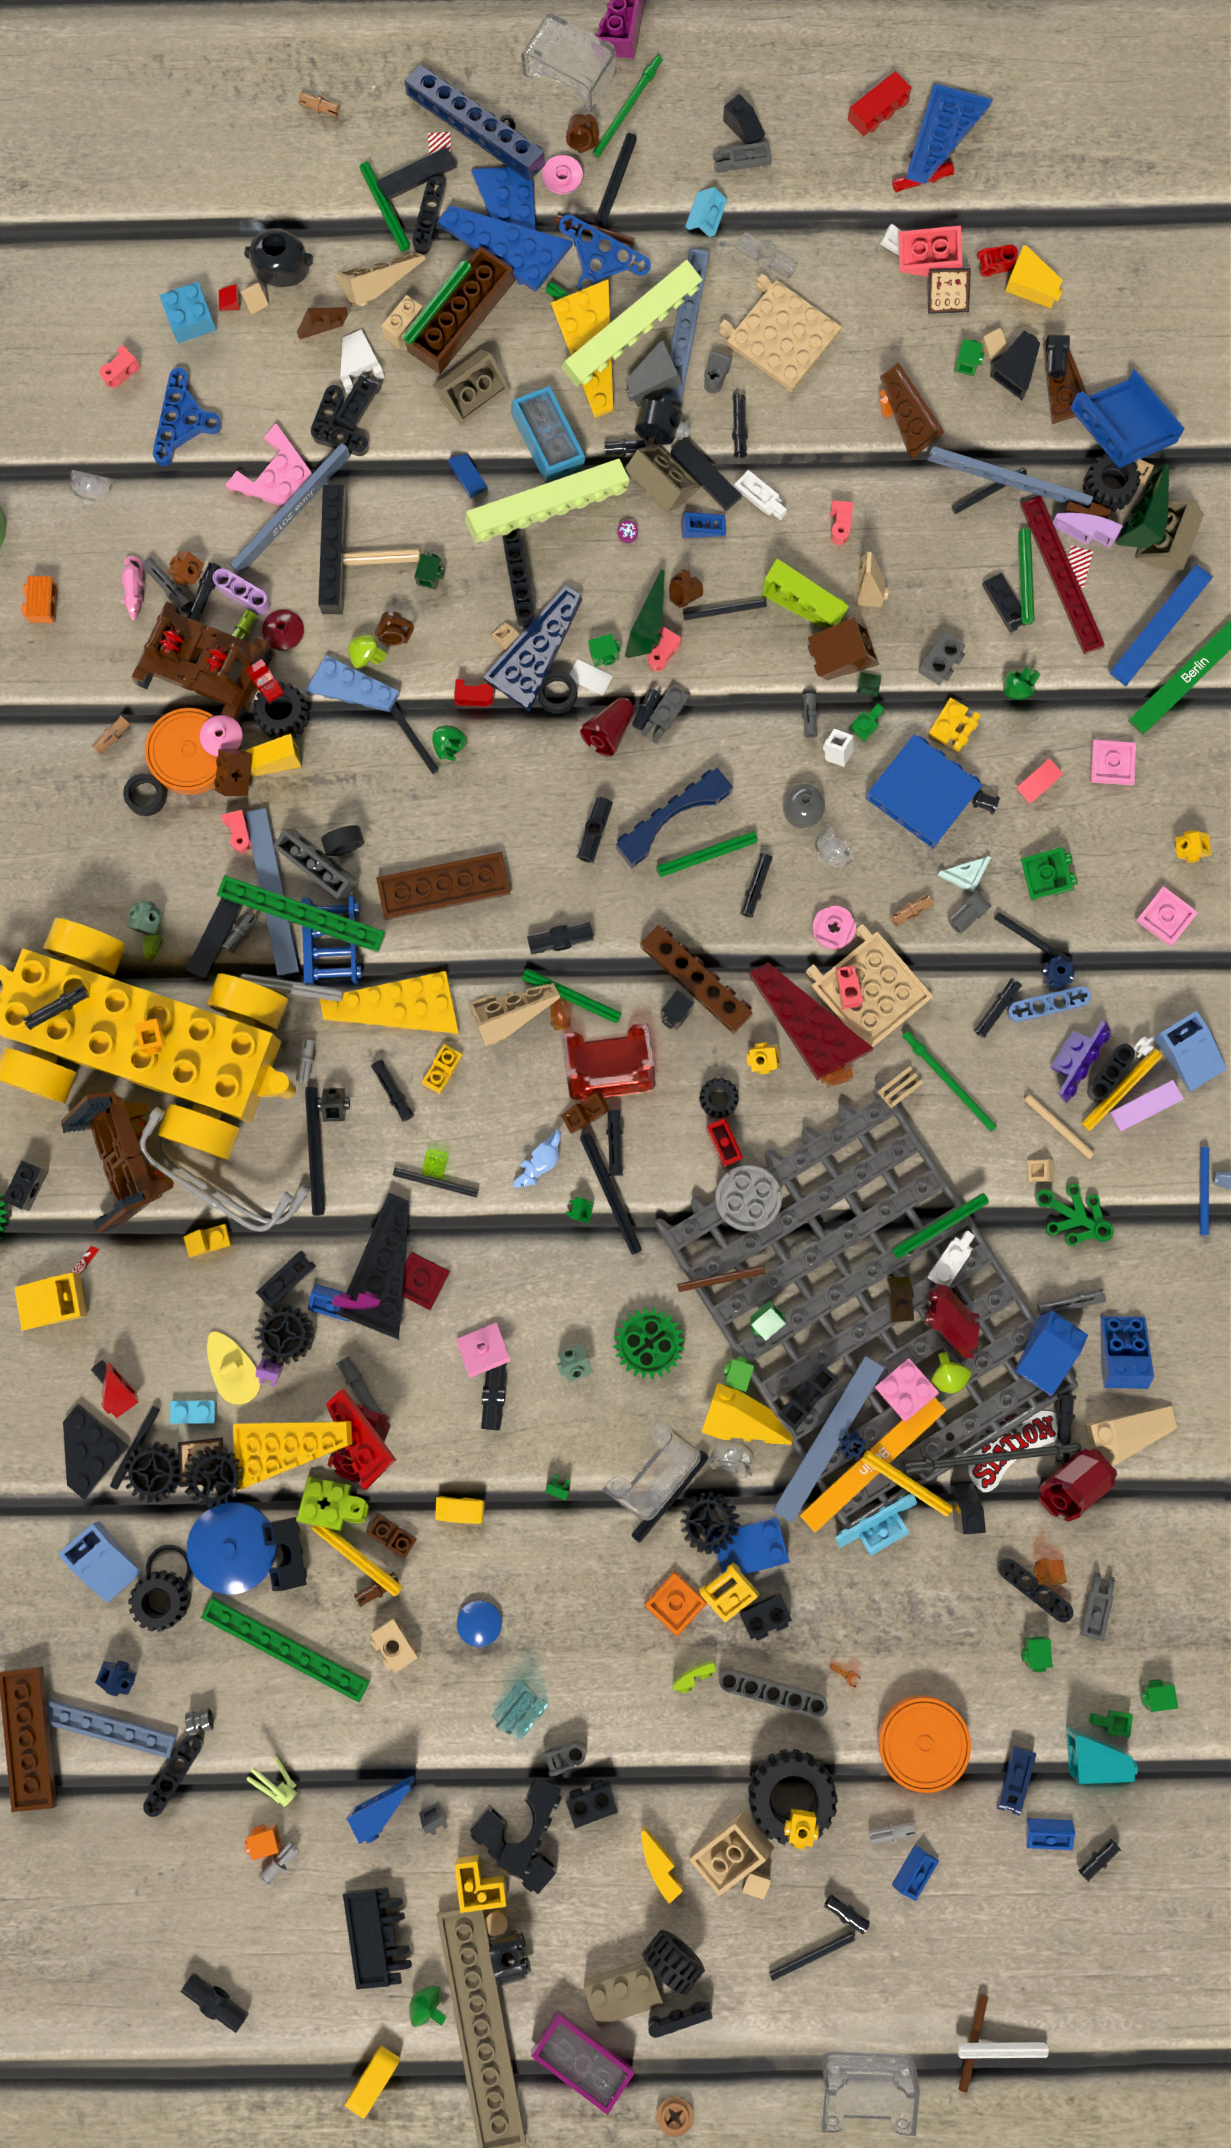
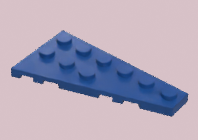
M934 83L906 179L926 184L990 108L993 99Z
M509 167L471 169V174L483 198L489 217L536 230L533 178L528 181ZM517 280L518 285H523V283Z
M449 206L438 220L440 227L475 251L481 246L513 268L514 278L534 292H537L573 246V241L454 206Z

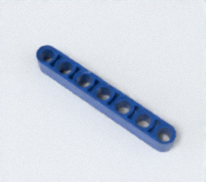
M1196 564L1114 666L1109 675L1126 687L1214 576Z

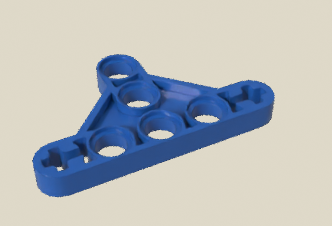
M565 215L560 219L558 224L559 230L563 235L573 240L582 268V273L577 282V289L579 291L583 290L581 287L583 279H589L593 286L598 284L603 278L626 270L637 276H644L650 271L651 263L646 256L573 215ZM571 220V225L575 228L578 227V224L582 226L577 232V237L573 235L576 232L571 228L568 231L565 230L563 221ZM584 229L592 233V239L589 242L581 238V232ZM601 240L609 241L610 250L608 252H603L600 249L599 243ZM620 250L627 251L628 260L626 262H621L618 259L617 254ZM633 255L636 256L634 261L637 263L644 261L646 270L643 269L639 272L638 266L634 263L631 264V267L628 266L632 261ZM593 259H597L601 263V269L597 272L593 271L590 267Z
M182 368L173 369L168 378L153 448V457L160 466L170 465L174 458L175 449L198 434H216L222 428L219 416L213 412L202 411L188 392L190 379L187 372ZM180 376H182L183 379H180V380H179V387H180V388H178V387H177V386H178V383H177L176 379H178ZM173 394L181 395L180 400L177 402L170 401V397ZM169 413L177 414L176 419L173 421H167L166 416ZM195 416L197 420L194 424L189 425L186 423L188 417ZM210 419L217 421L216 426L213 428L206 426L207 421ZM165 432H171L172 438L165 441L162 439V435ZM163 446H165L167 456H163V459H161L159 455L163 454Z

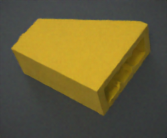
M1023 245L1005 292L1052 308L1054 301L1058 302L1063 292V289H1060L1063 280L1028 246Z
M291 734L245 750L252 754L250 770L252 777L302 767L299 749Z

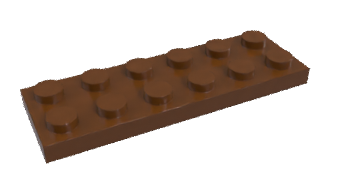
M502 852L376 877L385 920L511 894Z
M40 1666L1 1671L0 1699L11 1812L54 1808L57 1806L44 1668Z

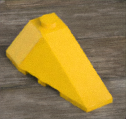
M717 1383L710 1401L702 1433L722 1440L742 1438L746 1442H751V1439L763 1440L765 1443L792 1444L793 1436L782 1425L771 1409L740 1390Z

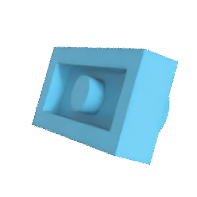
M170 1401V1424L216 1423V1401Z

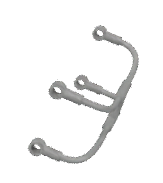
M176 1103V1104H175V1105H177V1106H180V1107L185 1108L184 1106H182V1105L179 1104V1103ZM156 1107L151 1112L150 1119L142 1131L140 1149L145 1159L152 1166L182 1184L186 1190L215 1209H220L232 1219L253 1231H266L274 1224H281L289 1220L298 1211L311 1189L302 1185L295 1199L294 1196L285 1192L271 1216L272 1219L261 1217L232 1201L231 1197L179 1165L166 1148V1138H160V1147L163 1155L173 1167L194 1181L195 1184L184 1180L166 1169L149 1155L146 1149V1140L153 1132L157 1123L163 1118L165 1114L163 1110ZM223 1202L226 1205L229 1204L230 1206L245 1214L246 1216L259 1222L266 1223V1225H253L245 1221L238 1215H236L234 1212H232L230 1209H228L221 1203ZM291 1204L289 1212L281 1218L286 1208Z

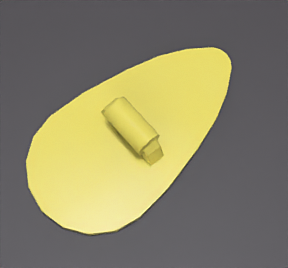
M211 1332L208 1336L207 1355L219 1394L224 1400L232 1404L242 1405L250 1402L257 1396L261 1388L259 1378L255 1377L256 1366L232 1339L222 1333Z

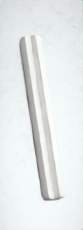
M1044 2042L959 2043L957 2045V2053L960 2058H1046L1049 2054L1048 2045Z

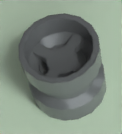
M210 1708L202 1709L199 1713L194 1711L186 1713L185 1724L188 1735H196L201 1730L204 1732L213 1731L214 1721Z

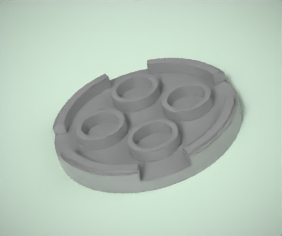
M742 1165L730 1170L723 1176L716 1190L715 1201L720 1216L728 1225L741 1231H756L766 1227L776 1218L782 1203V1193L778 1182L770 1172L759 1166Z

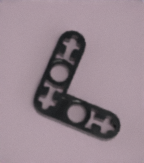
M331 385L324 392L311 426L312 438L318 444L336 449L340 444L336 443L334 439L337 435H343L346 437L343 444L348 448L349 454L364 456L369 451L367 438L361 434L335 426L334 418L343 405L345 397L341 387ZM335 393H338V396H339V397H335V398H334V400H333L334 406H333V405H331V403H332L331 395H335ZM326 410L333 412V416L329 419L322 417L323 412ZM321 429L324 430L325 434L317 435V432H320ZM362 442L363 446H360L359 449H356L355 444L359 445V443Z

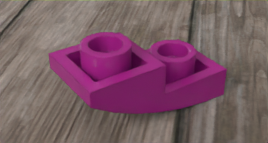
M365 1291L364 1295L359 1293L357 1301H352L353 1296L341 1293L340 1296H334L332 1305L346 1309H370L379 1307L381 1300L377 1299L378 1295Z

